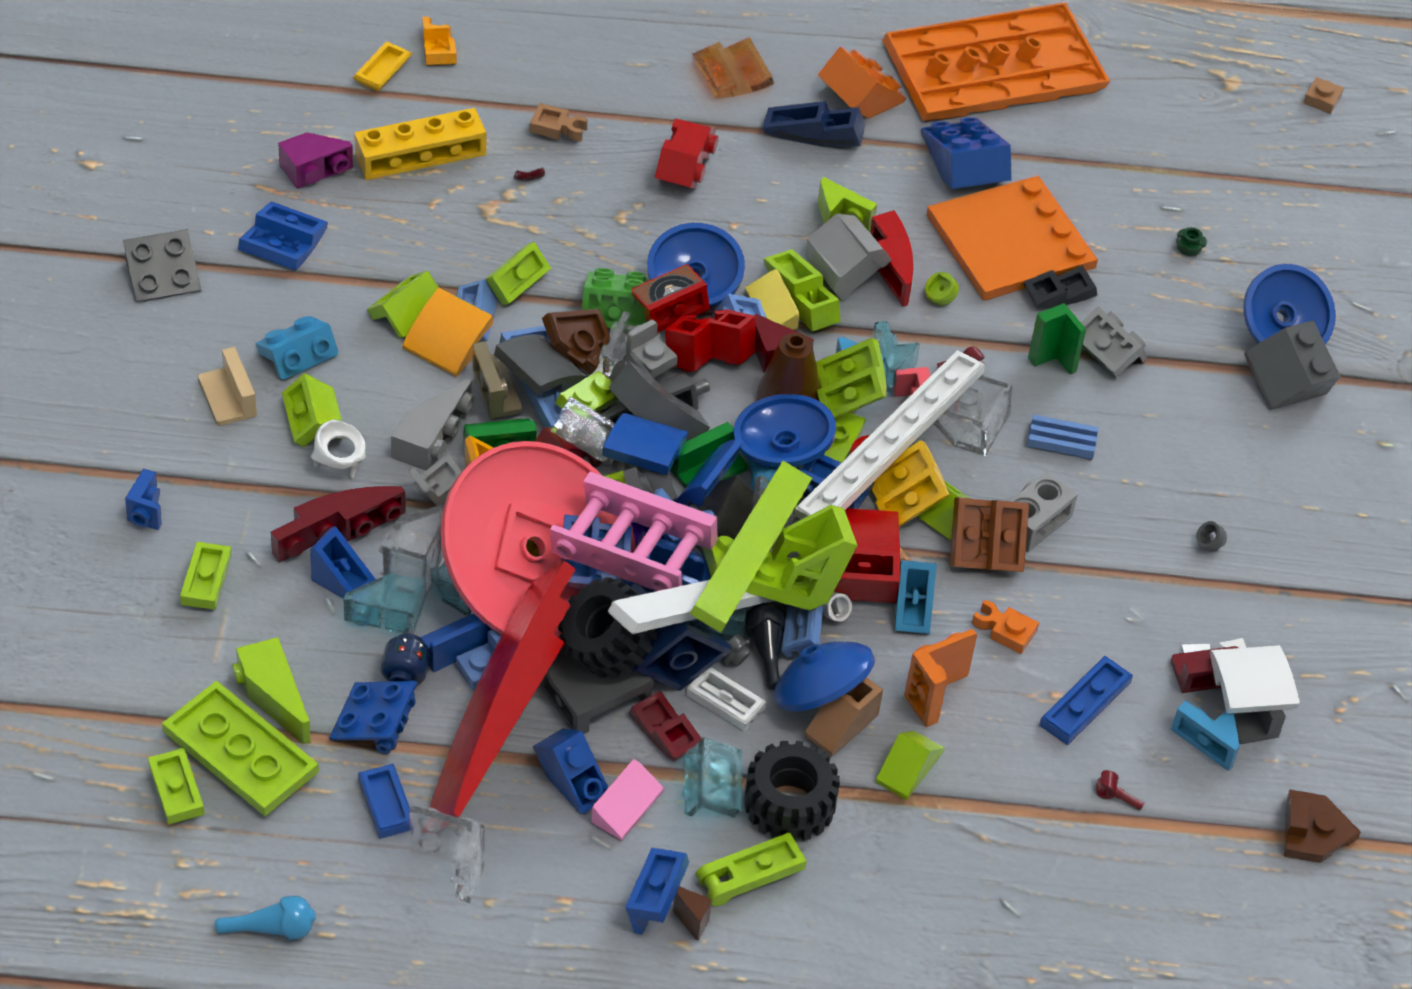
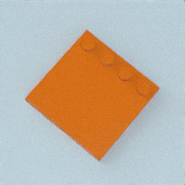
M1039 175L927 207V217L983 301L1026 289L1024 281L1051 270L1055 272L1056 276H1059L1082 265L1086 271L1096 268L1098 259Z

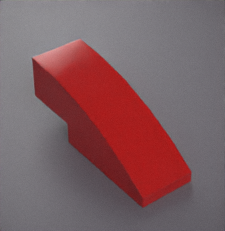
M893 210L872 217L870 234L892 259L886 266L881 267L878 272L902 307L909 304L914 271L913 252L906 229L896 211Z

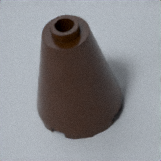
M790 333L783 336L758 385L756 401L773 395L797 394L820 402L817 390L821 389L811 340L799 333Z

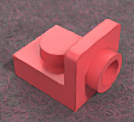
M928 367L897 370L893 386L894 396H911L931 376Z

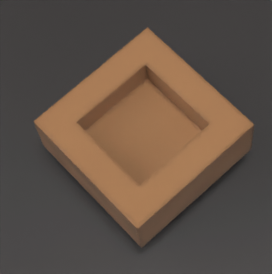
M1316 77L1305 94L1303 103L1331 114L1342 97L1344 87Z

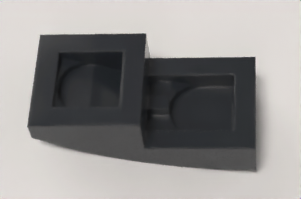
M1083 265L1059 276H1056L1055 272L1051 270L1024 281V286L1037 308H1053L1063 303L1070 305L1097 296V287Z

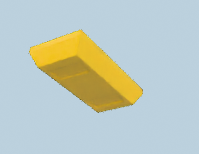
M386 41L353 76V79L359 84L379 92L412 56V52Z

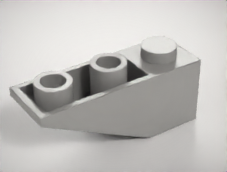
M467 378L406 412L391 435V458L423 470H428L435 460H440L444 455L450 436H456L463 415L465 413L469 414L474 406L475 395L472 394V379Z

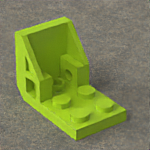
M829 505L782 529L772 551L767 554L748 586L746 593L809 611L827 604L857 547V542L844 508ZM720 536L712 550L702 547L711 577L734 539ZM791 552L799 553L797 559L789 558L787 556Z

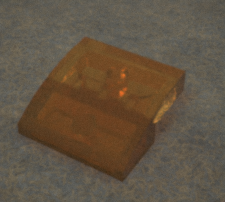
M750 37L726 48H723L719 41L692 54L715 97H734L774 85L773 77Z

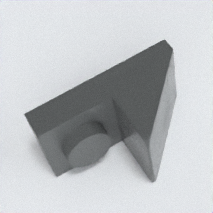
M636 467L623 471L627 485L654 494L656 489L663 488L668 496L675 500L676 492L670 471L668 476L654 471L641 473Z

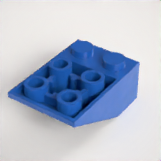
M966 117L962 118L959 123L952 124L938 121L933 122L931 127L921 128V133L941 179L952 189L1012 180L1011 144L978 118Z

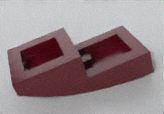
M661 690L635 704L629 711V714L645 735L673 762L704 744L703 739L686 715L683 713L678 716Z

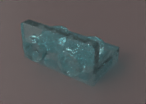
M703 737L693 748L686 752L683 759L685 785L682 791V798L685 800V815L692 817L703 807L735 818L742 811V750Z

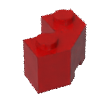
M675 118L671 127V139H666L662 146L654 178L696 189L697 183H702L705 175L706 165L702 164L703 158L709 159L710 153H715L719 137L715 135L716 129Z
M728 309L714 311V317L696 320L695 314L681 316L665 329L666 345L677 355V365L674 367H678L685 372L697 371L711 358L723 360L730 365H741L757 351L756 316Z

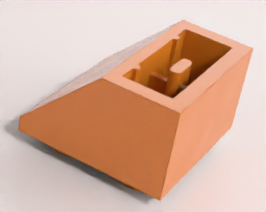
M840 46L817 74L851 108L859 107L861 114L867 118L874 117L900 105L907 99L899 91L901 85L895 79L881 73L880 71L883 68L870 57L866 58L856 49L850 52Z

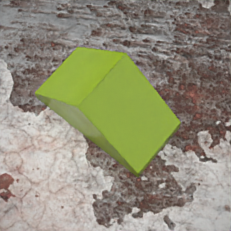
M914 730L899 733L875 783L907 801L944 753L945 748Z

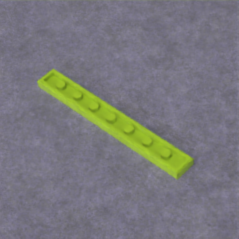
M782 461L689 614L718 632H722L811 482L812 477Z

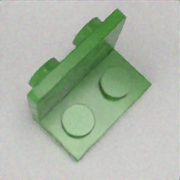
M596 268L595 272L589 271L583 290L582 310L600 308L607 328L632 330L638 325H643L646 323L644 308L632 296L631 289L649 281V278L646 277L645 273L635 271L627 272V275L614 274V270L608 268Z

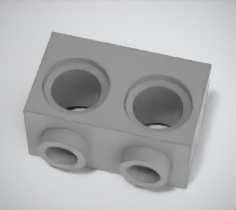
M1045 472L1037 480H1030L1024 486L1022 492L1014 498L1009 497L1005 500L1029 503L1026 538L1027 552L1032 550L1073 516L1077 494L1048 472Z

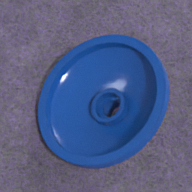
M685 223L667 230L657 238L648 255L647 271L649 280L688 264L707 284L710 308L719 305L727 294H734L740 287L744 277L745 260L737 241L723 229L706 223Z
M1295 264L1271 266L1259 273L1251 281L1245 293L1243 303L1244 319L1251 336L1257 343L1262 342L1284 328L1314 320L1325 344L1333 333L1336 321L1333 297L1325 283L1309 269ZM1277 312L1282 314L1283 322L1278 319Z
M779 394L760 399L745 408L738 416L734 425V439L742 442L739 451L751 461L771 468H779L782 461L793 467L802 466L814 461L831 447L836 435V423L831 411L818 400L797 394Z
M827 642L820 645H811L805 648L779 677L773 693L774 700L778 707L785 711H804L827 704L859 685L873 669L875 657L868 646L857 642Z

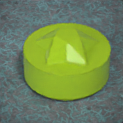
M947 272L934 273L925 284L926 296L934 304L940 306L953 302L959 292L957 281Z

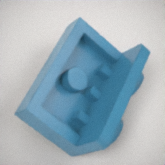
M312 316L297 319L294 321L293 326L285 330H273L265 335V339L255 343L259 355L273 361L278 377L283 380L326 361L339 353L330 324Z

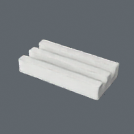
M711 667L687 687L686 696L744 732L749 728V723L757 719L758 713H762L766 708L765 700ZM706 680H708V681H710L711 683L715 684L716 686H718V687L721 688L722 690H721V691L718 690V689L715 688L714 686H712V685H710L709 683H707ZM733 696L739 699L740 701L744 702L751 708L749 709L743 704L739 703L738 701L733 699Z

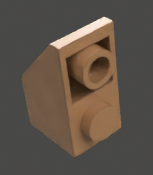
M866 677L848 693L822 705L806 729L804 736L832 757L879 715L883 689Z

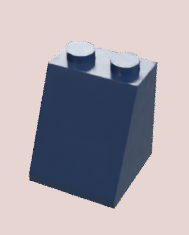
M637 583L631 586L640 595L653 592ZM694 619L654 629L658 632L657 639L651 643L652 651L650 654L646 653L644 655V662L640 666L635 664L633 667L635 671L680 691L729 654L732 648L730 644L704 623Z

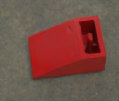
M847 508L845 513L857 542V547L833 593L845 594L853 601L896 603L900 583L898 511Z

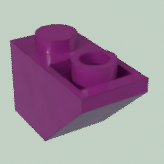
M306 132L278 143L279 166L296 189L353 168V145L350 141Z

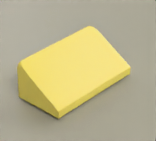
M778 269L770 271L745 287L748 297L760 300L768 319L792 330L798 329L799 311Z

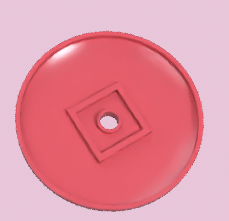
M532 441L512 442L483 453L467 465L459 474L447 495L443 507L441 545L450 578L471 611L481 621L501 635L533 580L561 563V557L552 553L550 528L553 524L563 528L565 514L580 516L586 507L584 479L589 472L601 475L593 466L576 454L551 444ZM600 511L595 518H600L599 523L613 524L618 516ZM632 528L631 553H634V551L636 550V543ZM528 540L537 545L539 549L538 557L532 556L527 551L526 543ZM566 586L559 597L570 604L568 602L572 595L575 597L579 591L576 588ZM557 627L554 634L558 637L562 632Z

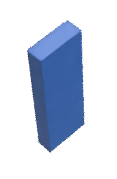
M1104 656L1041 717L1039 725L1063 743L1069 745L1132 682L1133 675L1107 656Z

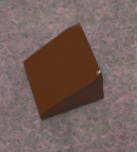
M679 886L674 897L673 912L691 935L699 941L710 920L712 900Z

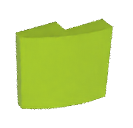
M869 338L816 361L821 389L817 390L819 400L831 411L834 419L886 398L885 370L877 339Z

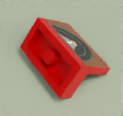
M688 264L631 289L632 296L644 308L646 322L653 319L658 324L657 333L665 330L681 316L692 314L696 316L710 309L707 284Z

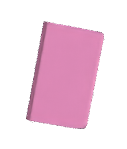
M633 759L593 805L591 823L622 841L663 793L664 787L641 763Z

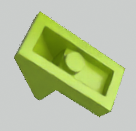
M825 177L820 180L817 203L823 223L825 224L835 214L855 215L863 226L870 231L872 217L876 216L877 203Z

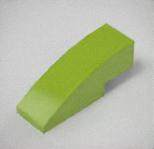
M793 249L764 258V264L768 272L778 269L799 311L800 320L812 332L841 322L839 299L823 286V275Z

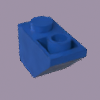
M562 728L533 746L547 778L580 814H584L592 809L593 805L608 789V785L582 731Z

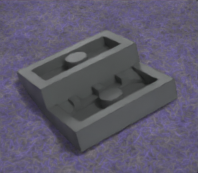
M523 335L496 345L494 355L537 396L552 388L561 393L586 377L565 356L556 351L543 335Z

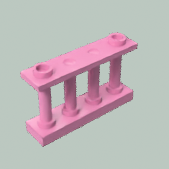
M589 472L583 481L586 507L571 529L567 530L554 524L550 528L552 553L557 554L563 559H570L637 583L655 592L682 586V571L679 569L694 546L699 545L712 550L718 540L716 516L593 472ZM605 511L618 516L603 540L600 542L584 536L598 513ZM631 522L650 528L634 553L615 547ZM668 534L682 540L667 563L663 565L647 559L661 536Z

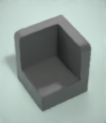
M1284 711L1234 713L1239 744L1278 738L1286 718Z

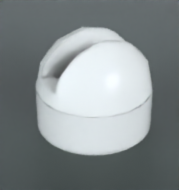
M833 593L829 602L823 605V615L829 620L838 622L846 620L852 610L851 600L842 593Z

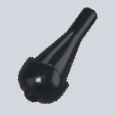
M762 603L749 610L745 618L747 634L753 638L764 664L766 687L773 690L780 677L778 657L781 636L786 623L783 611L779 607L769 603Z

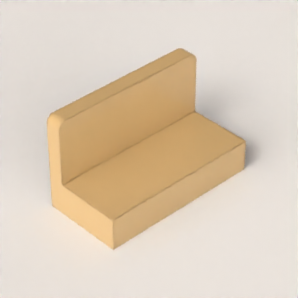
M235 346L222 350L223 368L198 375L199 383L218 426L257 416L255 392Z

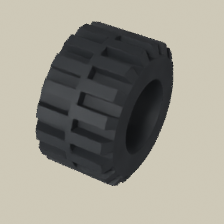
M604 577L602 582L599 579H595L590 582V586L586 587L583 585L578 589L579 593L575 597L572 595L568 600L570 607L558 625V630L562 632L558 637L565 642L564 651L599 677L606 678L609 675L611 678H616L620 676L621 672L625 674L633 671L632 667L635 664L640 666L644 662L643 657L646 653L650 654L653 649L651 643L657 639L658 632L652 629L632 634L611 616L608 610L613 601L640 594L622 580H614L611 577ZM612 623L610 628L605 632L606 628Z
M787 740L780 741V745L776 747L772 743L766 746L765 753L759 751L754 757V762H750L744 795L745 812L749 813V820L753 825L759 824L758 830L764 835L767 832L772 833V839L790 832L795 842L796 838L799 837L806 841L811 839L812 833L818 836L824 832V826H829L832 822L836 809L840 776H837L838 769L835 763H830V756L825 752L819 754L818 747L812 744L810 747L803 746L804 742L802 741L789 744ZM794 786L804 790L807 794L788 796L782 794L776 788Z

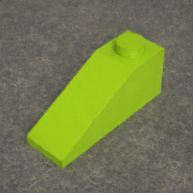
M276 637L236 648L237 663L232 664L236 684H243L247 697L303 744L310 743V721L279 638Z

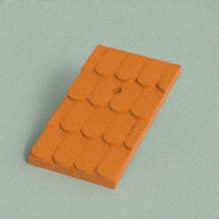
M1066 2L887 32L882 39L923 121L965 117L973 112L1006 109L1009 105L1054 101L1062 96L1096 93L1099 89H1105L1110 82Z

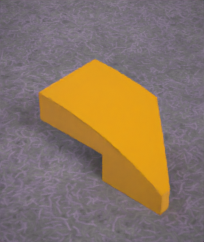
M422 16L426 65L457 64L455 39L451 37V26L431 24L430 17Z

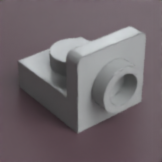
M652 319L643 325L634 327L627 334L626 354L629 351L639 357L645 368L654 378L676 366L677 355L657 337L658 324Z

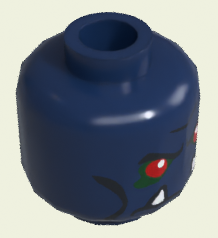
M403 633L391 638L385 646L380 671L383 677L388 681H416L417 685L421 684L425 680L431 659L430 649L424 640L415 634Z

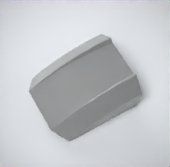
M835 214L807 238L806 258L823 275V279L842 301L848 298L857 287L876 271L886 266L892 260L855 215Z

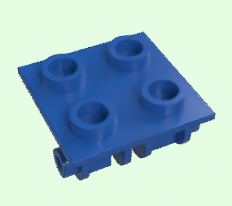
M355 682L331 732L330 741L374 740L377 744L376 749L379 752L388 754L391 750H394L397 746L398 733L403 732L410 710L415 706L414 690L417 682Z

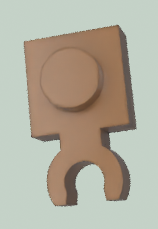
M539 103L530 121L529 132L558 140L561 134H564L569 139L580 142L583 139V130L587 131L588 119L582 116L571 118L569 117V110Z

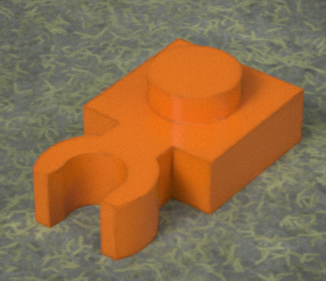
M984 600L981 606V612L988 616L975 612L972 619V624L975 627L983 630H992L991 639L1022 654L1039 627V622L1010 607L1007 608L1005 613L1000 612L998 607L988 600Z

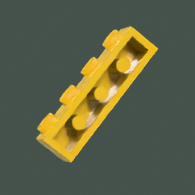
M470 108L354 132L355 156L365 180L485 156L487 132L476 108Z

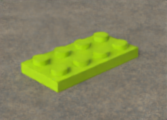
M217 680L162 722L163 732L184 748L185 751L263 816H267L319 773V763Z

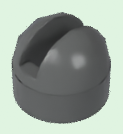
M1208 521L1199 527L1196 539L1198 544L1205 549L1217 551L1226 544L1227 533L1216 522ZM1213 531H1214L1215 534H1216V537H1215V538H1214L1213 535L1211 534Z

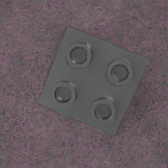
M188 229L123 240L125 261L127 267H129L136 302L201 291Z

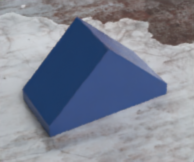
M336 526L331 527L310 549L311 580L350 603H356L376 581V578Z

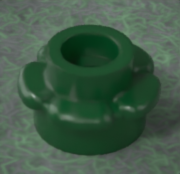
M1197 228L1181 229L1177 233V249L1186 256H1196L1201 253L1202 248L1206 247L1207 239L1203 237V233Z

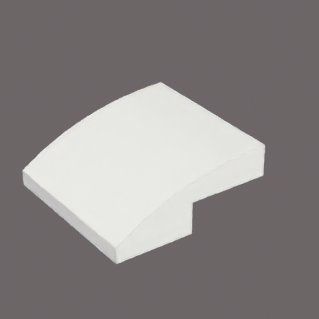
M1280 645L1210 651L1216 686H1221L1227 714L1296 709L1300 704L1290 666Z

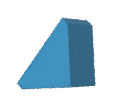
M901 560L900 583L895 603V631L930 634L936 563Z

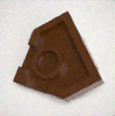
M600 308L552 312L542 317L552 347L585 372L592 374L597 369L601 354L611 338Z
M1289 790L1286 805L1284 857L1321 863L1329 858L1334 851L1344 845L1348 846L1359 838L1361 831L1326 795Z

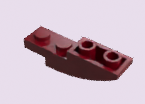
M402 486L362 487L328 494L294 507V520L270 532L272 554L279 563L290 557H296L304 550L313 547L333 526L337 527L347 542L358 536H364L371 530L387 522H392L406 513L405 490Z

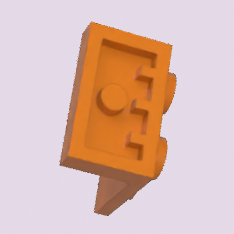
M974 629L962 633H953L943 641L933 645L921 646L912 653L904 697L925 727L939 721L946 685L968 676L977 639V633Z

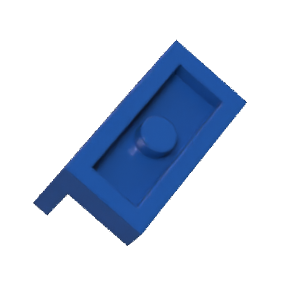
M472 613L422 636L421 638L431 652L429 667L434 673L456 663L457 656L487 644L488 631L493 629Z
M651 848L625 906L635 934L642 935L649 920L664 923L690 863L687 853Z

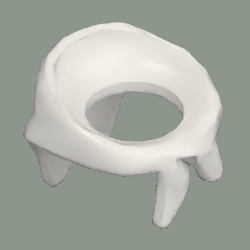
M340 420L327 421L318 428L315 435L314 450L311 454L313 466L317 467L321 463L338 469L351 467L349 477L353 479L359 467V461L362 462L366 457L365 440L354 426ZM344 438L352 442L355 451L349 457L339 458L330 454L327 448L331 440Z

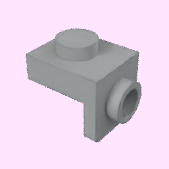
M449 453L422 474L415 467L409 470L416 480L412 487L424 501L430 498L438 507L446 501L453 483L463 471Z

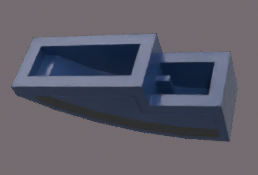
M821 101L769 107L763 124V131L781 139L810 145L852 147L861 146L866 125L859 107L829 110L827 102Z

